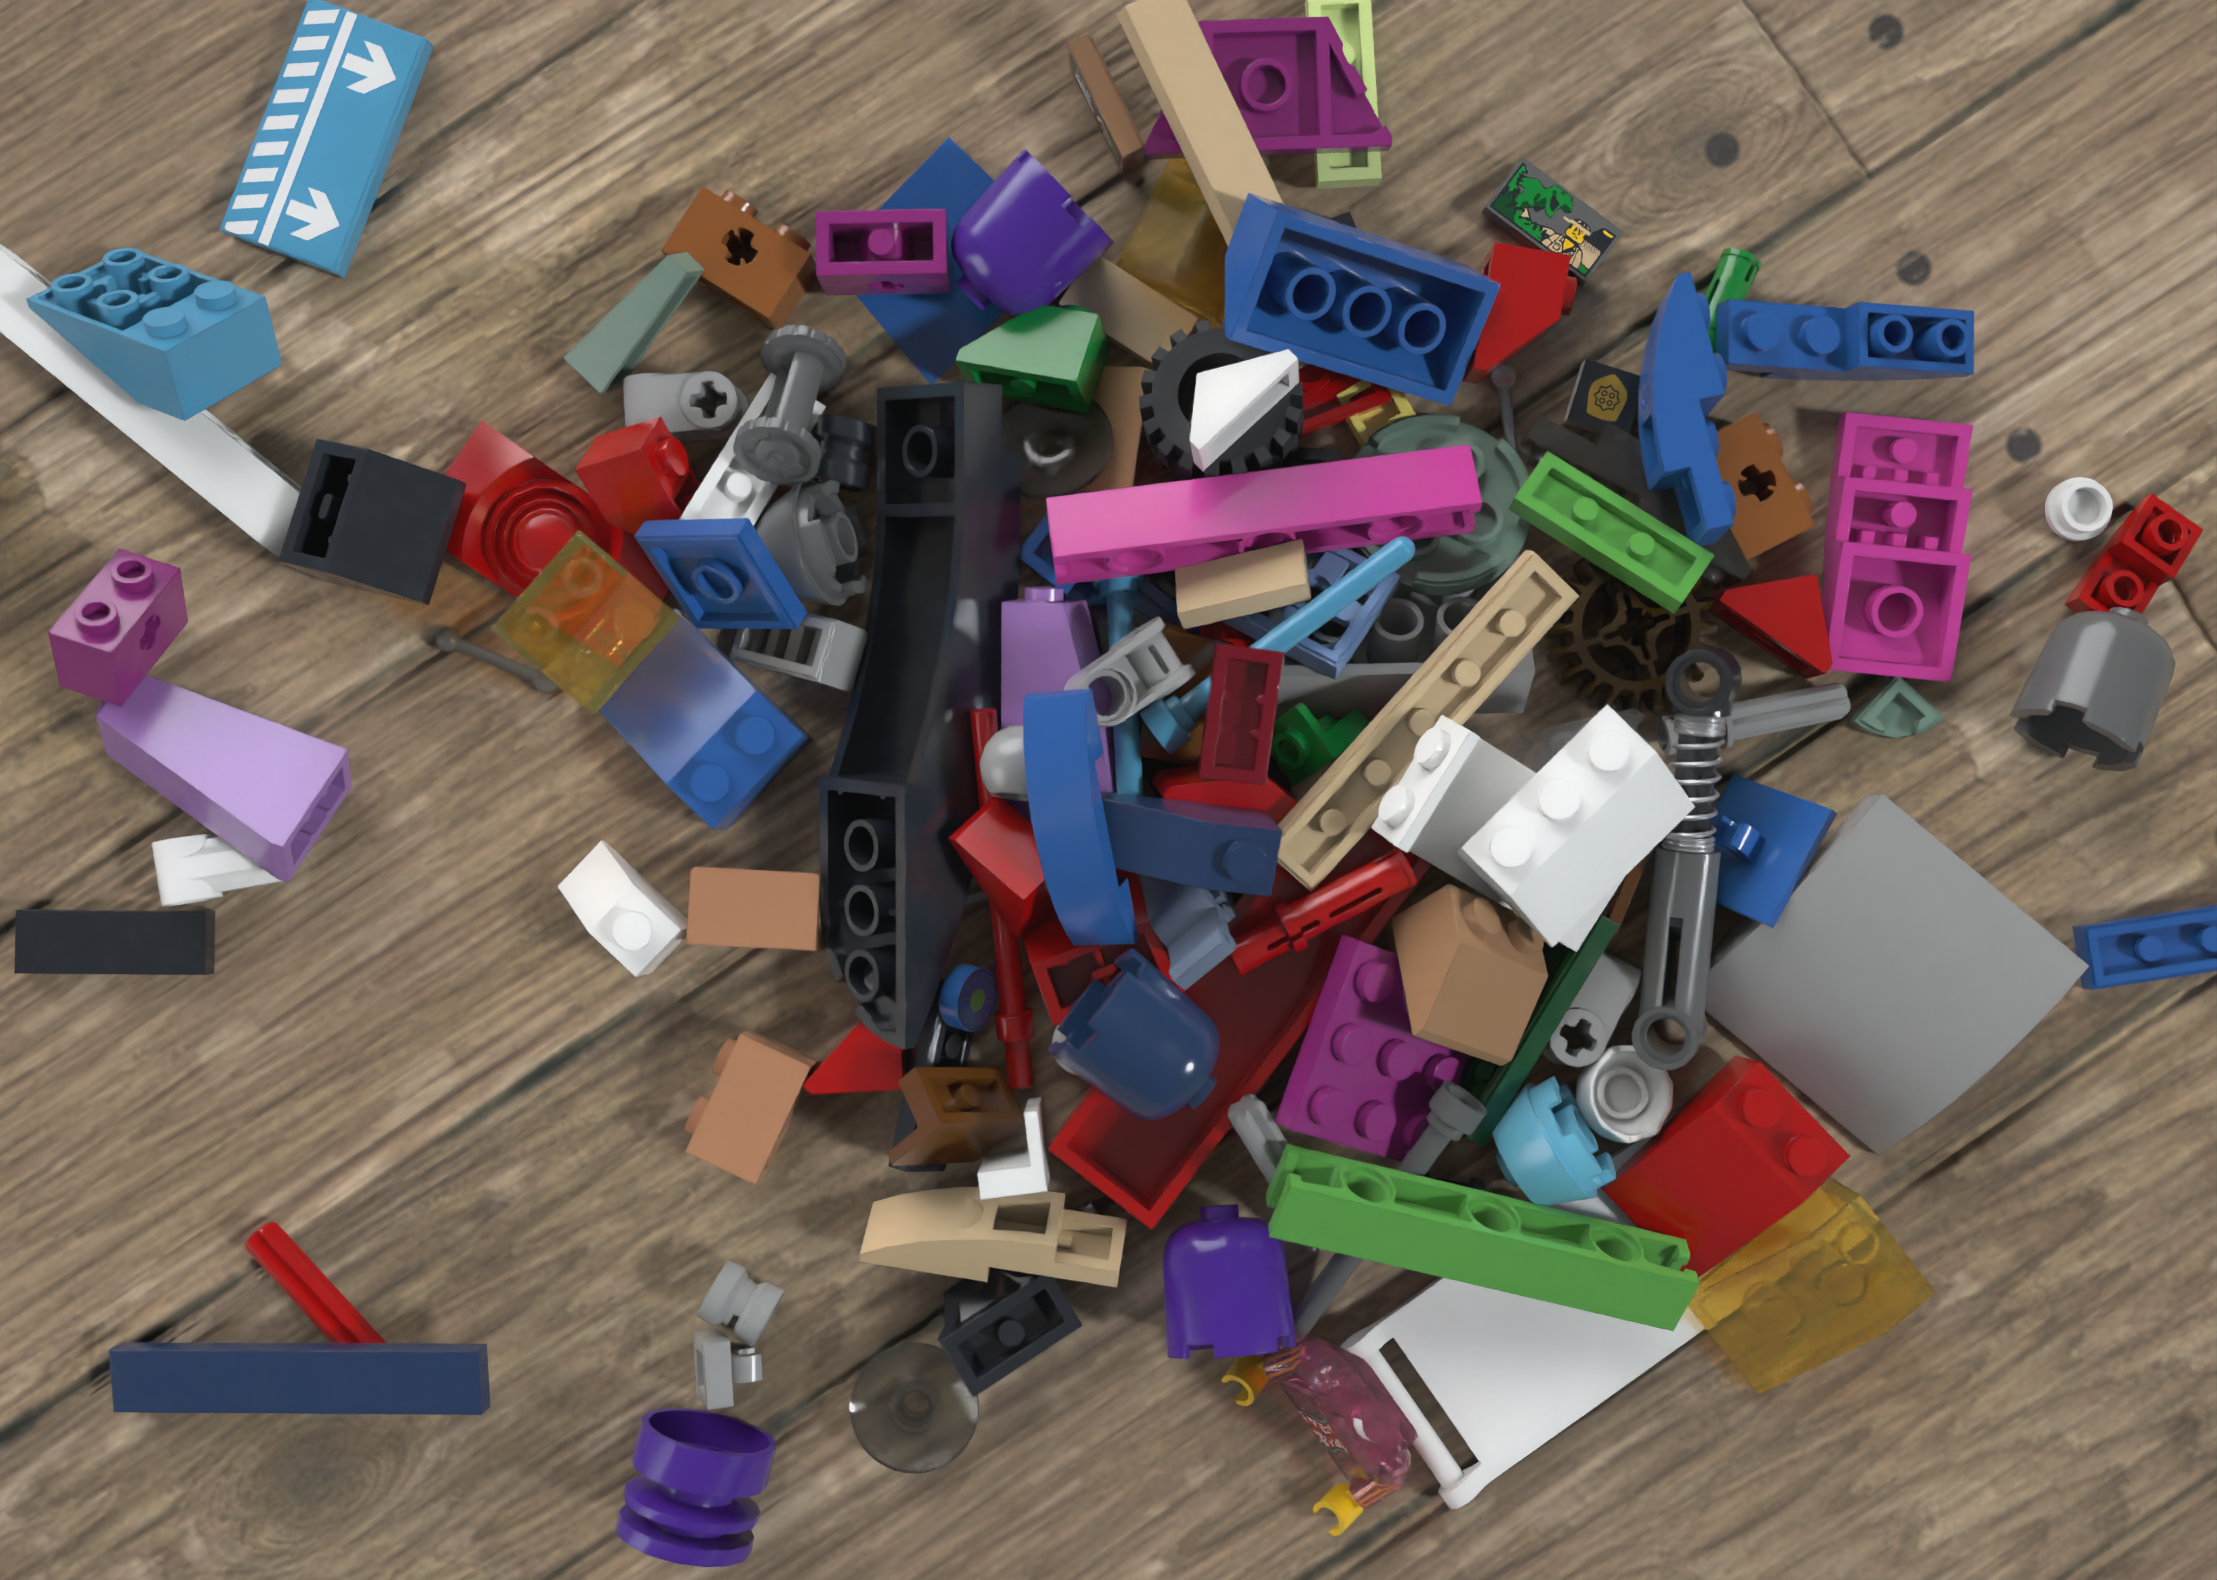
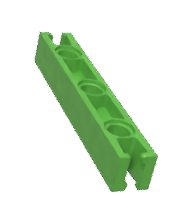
M1286 1144L1266 1192L1267 1207L1275 1209L1268 1224L1269 1237L1669 1331H1674L1700 1285L1696 1271L1685 1269L1684 1272L1679 1271L1682 1265H1687L1690 1258L1686 1239Z

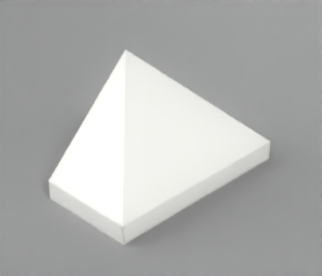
M1289 349L1197 373L1190 445L1193 461L1202 471L1212 464L1299 383L1298 358Z

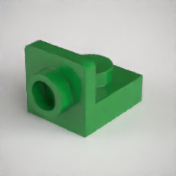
M1298 703L1275 720L1270 756L1293 787H1295L1347 749L1370 722L1358 707L1338 722H1336L1330 712L1317 721L1305 704Z

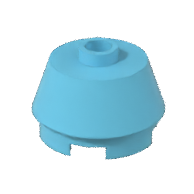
M1555 1076L1537 1086L1530 1082L1527 1083L1510 1103L1492 1132L1499 1150L1496 1153V1159L1502 1173L1514 1188L1519 1186L1534 1204L1547 1206L1596 1198L1598 1188L1616 1179V1171L1610 1154L1606 1152L1599 1156L1595 1154L1598 1151V1144L1589 1125L1580 1113L1576 1103V1095L1566 1084L1559 1087Z

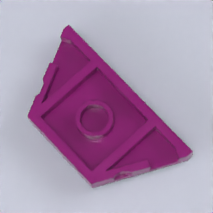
M1329 16L1199 21L1198 25L1261 156L1389 151L1392 147V135L1387 126L1382 127L1365 95L1367 88L1356 67L1348 63L1343 53V43ZM1161 109L1151 134L1146 141L1144 160L1184 159L1185 156Z

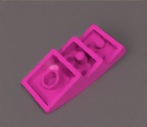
M1839 412L1830 478L1821 597L1833 662L1829 670L1945 682L1952 681L1972 555L1964 554L1963 546L1973 490L1964 488L1973 425Z

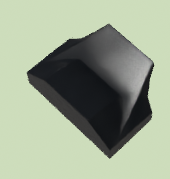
M990 1267L987 1282L964 1278L943 1292L945 1325L937 1340L972 1397H975L1083 1325L1054 1277Z

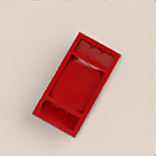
M481 421L445 473L446 476L467 484L446 551L524 602L557 627L620 666L634 650L672 592L634 537L635 535L608 524L589 493Z

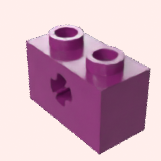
M946 209L815 211L816 276L826 296L952 293L951 229Z
M119 548L48 632L59 686L121 707L188 623L180 568Z

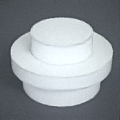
M2075 477L2059 483L2051 490L2045 503V517L2048 525L2055 534L2069 541H2084L2099 535L2107 527L2113 510V503L2109 492L2098 482L2084 477Z

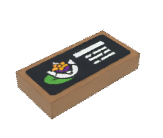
M1085 33L1068 41V65L1122 176L1142 167V162H1144V142L1092 35L1089 36L1088 33Z

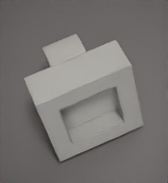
M719 1329L693 1332L696 1392L698 1399L707 1410L734 1406L732 1383H749L763 1380L761 1353H755V1347L748 1346L731 1349L730 1340Z

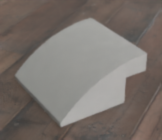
M1884 794L1865 795L1824 845L1818 847L1774 928L1742 915L1712 950L1705 1013L1870 1151L1879 1155L1927 1123L1989 1072L2061 1000L2088 969L2089 965Z

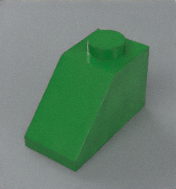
M1041 305L1031 312L1016 316L959 349L956 363L966 382L1002 385V398L1089 413L1110 346L1099 314L1092 313L1077 305H1063L1061 308Z

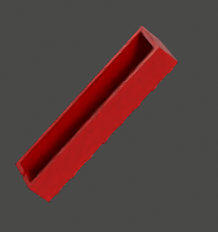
M1370 827L1312 892L1376 860L1396 846ZM1401 850L1418 883L1432 864L1410 851L1406 853ZM1277 862L1271 896L1238 893L1234 898L1236 917L1227 923L1230 935L1273 913L1271 906L1281 901L1289 905L1312 892ZM1415 886L1394 894L1360 914L1307 940L1308 947L1302 951L1295 953L1293 949H1290L1248 971L1243 976L1239 975L1230 957L1227 956L1186 990L1172 982L1202 1009L1217 1026L1220 1037L1218 1060L1211 1072V1075L1217 1081L1209 1096L1193 1110H1190L1185 1105L1170 1116L1156 1121L1140 1120L1128 1114L1091 1085L1050 1138L1048 1150L1152 1230L1233 1125L1228 1118L1230 1105L1239 1102L1243 1095H1256L1310 1024L1342 934L1371 944Z

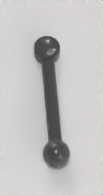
M452 627L442 628L436 634V644L441 650L446 652L461 651L532 681L535 688L541 693L553 694L561 687V677L554 670L546 668L538 671L462 639L459 632Z

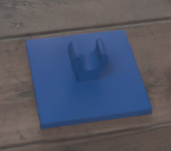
M1733 774L1715 806L1718 814L1711 818L1710 824L1716 828V832L1712 834L1715 838L1713 842L1715 846L1713 848L1721 851L1716 904L1774 928L1837 813L1832 809Z

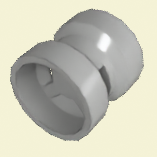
M729 1259L706 1295L697 1313V1317L713 1326L721 1323L726 1326L731 1325L734 1327L736 1339L753 1348L777 1308L785 1290L770 1281L762 1282L759 1285L754 1283V1280L748 1276L745 1267Z

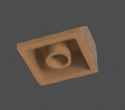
M1448 884L1391 918L1412 1034L1424 1040L1503 1066L1512 1060L1548 978L1542 951L1544 940L1514 910Z

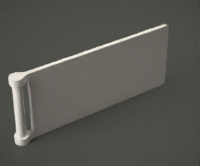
M1682 1105L1674 1112L1669 1114L1667 1119L1663 1122V1125L1670 1118H1672L1684 1105ZM1650 1138L1628 1143L1611 1155L1615 1171L1619 1170ZM1825 1181L1804 1203L1698 1278L1700 1285L1674 1331L1439 1277L1372 1325L1350 1336L1340 1346V1351L1351 1366L1358 1365L1364 1374L1366 1371L1367 1378L1376 1392L1389 1394L1394 1403L1388 1396L1378 1395L1441 1484L1438 1493L1449 1509H1458L1474 1499L1496 1477L1852 1224L1853 1219L1828 1182ZM1600 1188L1597 1189L1596 1198L1547 1205L1548 1207L1638 1228ZM1391 1338H1394L1479 1462L1461 1470L1380 1353L1379 1349Z

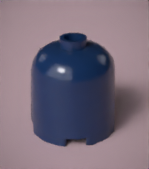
M1130 949L1115 959V965L1122 971L1106 987L1097 979H1094L1072 1005L1057 1028L1059 1032L1067 1037L1066 1040L1061 1043L1055 1041L1048 1047V1052L1128 1114L1140 1120L1156 1121L1176 1113L1185 1105L1190 1110H1193L1209 1096L1217 1081L1211 1075V1072L1218 1060L1220 1037L1217 1026L1202 1009L1139 952Z

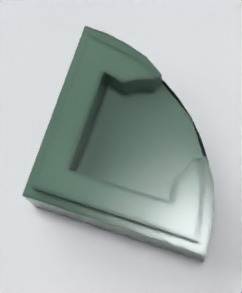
M1889 676L1847 722L1865 734L1878 738L1894 739L1925 732L1938 724L1944 717L1901 677Z

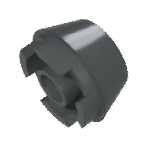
M835 480L818 484L812 481L799 483L763 510L755 524L757 533L800 602L840 606L848 600L849 596L864 593L870 585V580L865 575L860 576V557L871 554L868 533L856 503L843 506L837 496L840 483Z

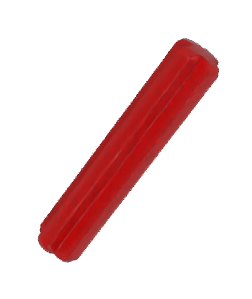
M272 1221L264 1224L247 1239L245 1249L331 1343H386L278 1223Z

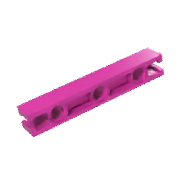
M1469 444L1247 472L1236 475L1231 474L1046 498L1056 585L1175 571L1178 568L1302 539L1306 554L1387 544L1400 536L1407 537L1410 540L1473 533L1476 525L1473 513L1480 512L1482 499Z

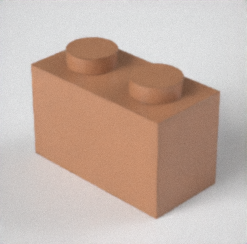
M753 1029L741 1033L737 1041L728 1037L712 1067L711 1072L720 1076L710 1099L704 1096L699 1097L686 1122L684 1131L693 1134L685 1152L756 1185L766 1176L806 1090L802 1085L814 1073L819 1060Z

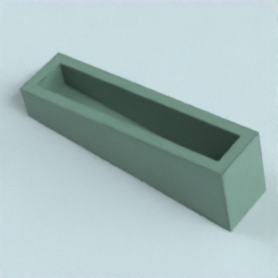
M687 252L667 255L564 359L599 393L621 388L623 378L632 373L705 269Z

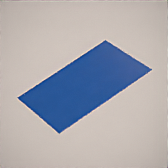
M948 137L878 210L946 209L952 239L953 230L959 220L989 188L994 180ZM953 254L952 293L855 295L929 384H934L956 362L959 349L978 339L1004 313L993 303L982 311L960 289L956 282L964 273L953 259Z

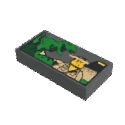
M1524 157L1520 159L1481 212L1528 248L1571 255L1568 276L1575 277L1577 285L1581 288L1624 233V231Z

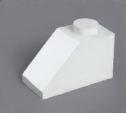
M601 840L558 886L587 931L635 977L652 973L686 937L687 919L604 840Z

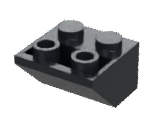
M317 439L278 561L328 583L429 605L467 484L458 479L367 448Z

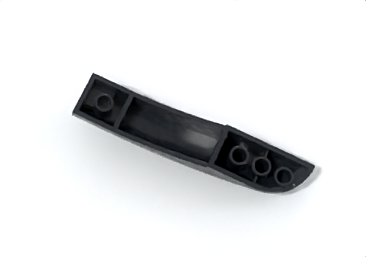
M963 381L877 388V526L873 581L865 628L867 641L857 671L849 710L829 775L819 776L820 919L828 961L836 982H846L851 994L858 1001L859 1005L854 1013L860 1021L879 1038L902 1049L916 1047L944 972L973 877L948 839L980 810L970 711L981 708H995L998 731L1001 730L1002 602L1018 599L1021 535V452L1002 451V385Z

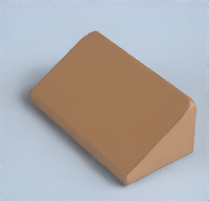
M1121 366L1103 367L1089 413L1081 412L1069 487L1070 492L1088 493L1134 486L1143 427L1139 407V396L1143 395L1141 379L1144 370L1151 369Z

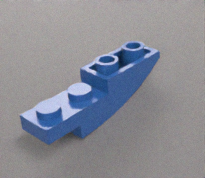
M1691 272L1678 274L1660 303L1650 328L1642 360L1638 391V429L1641 458L1648 491L1654 492L1674 487L1688 539L1699 546L1716 543L1734 524L1732 519L1736 515V500L1730 483L1722 481L1716 462V457L1719 453V439L1716 427L1710 419L1705 420L1704 418L1709 415L1725 394L1724 391L1727 387L1726 366L1719 353L1713 354L1707 332L1710 327V310L1707 299L1703 293H1696Z
M1729 299L1716 305V353L1722 356L1726 370L1761 372V378L1883 381L1967 377L1974 374V311L1858 302L1847 308Z

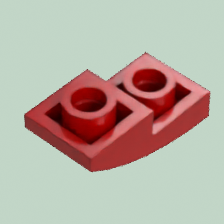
M2150 493L2140 501L2102 548L2064 605L2075 613L2109 611L2113 607H2122L2142 615L2158 587L2175 578L2204 529Z

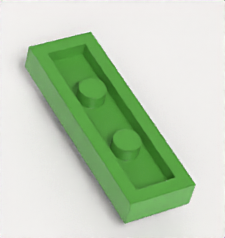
M1547 451L1515 495L1508 509L1673 614L1677 612L1715 556Z

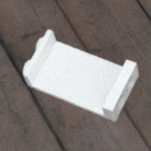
M1441 715L1435 726L1427 730L1419 739L1415 747L1414 759L1398 785L1393 786L1383 797L1379 805L1378 817L1371 828L1406 853L1409 851L1502 906L1513 910L1456 853L1537 773L1487 743L1472 731ZM1622 880L1559 942L1577 952Z

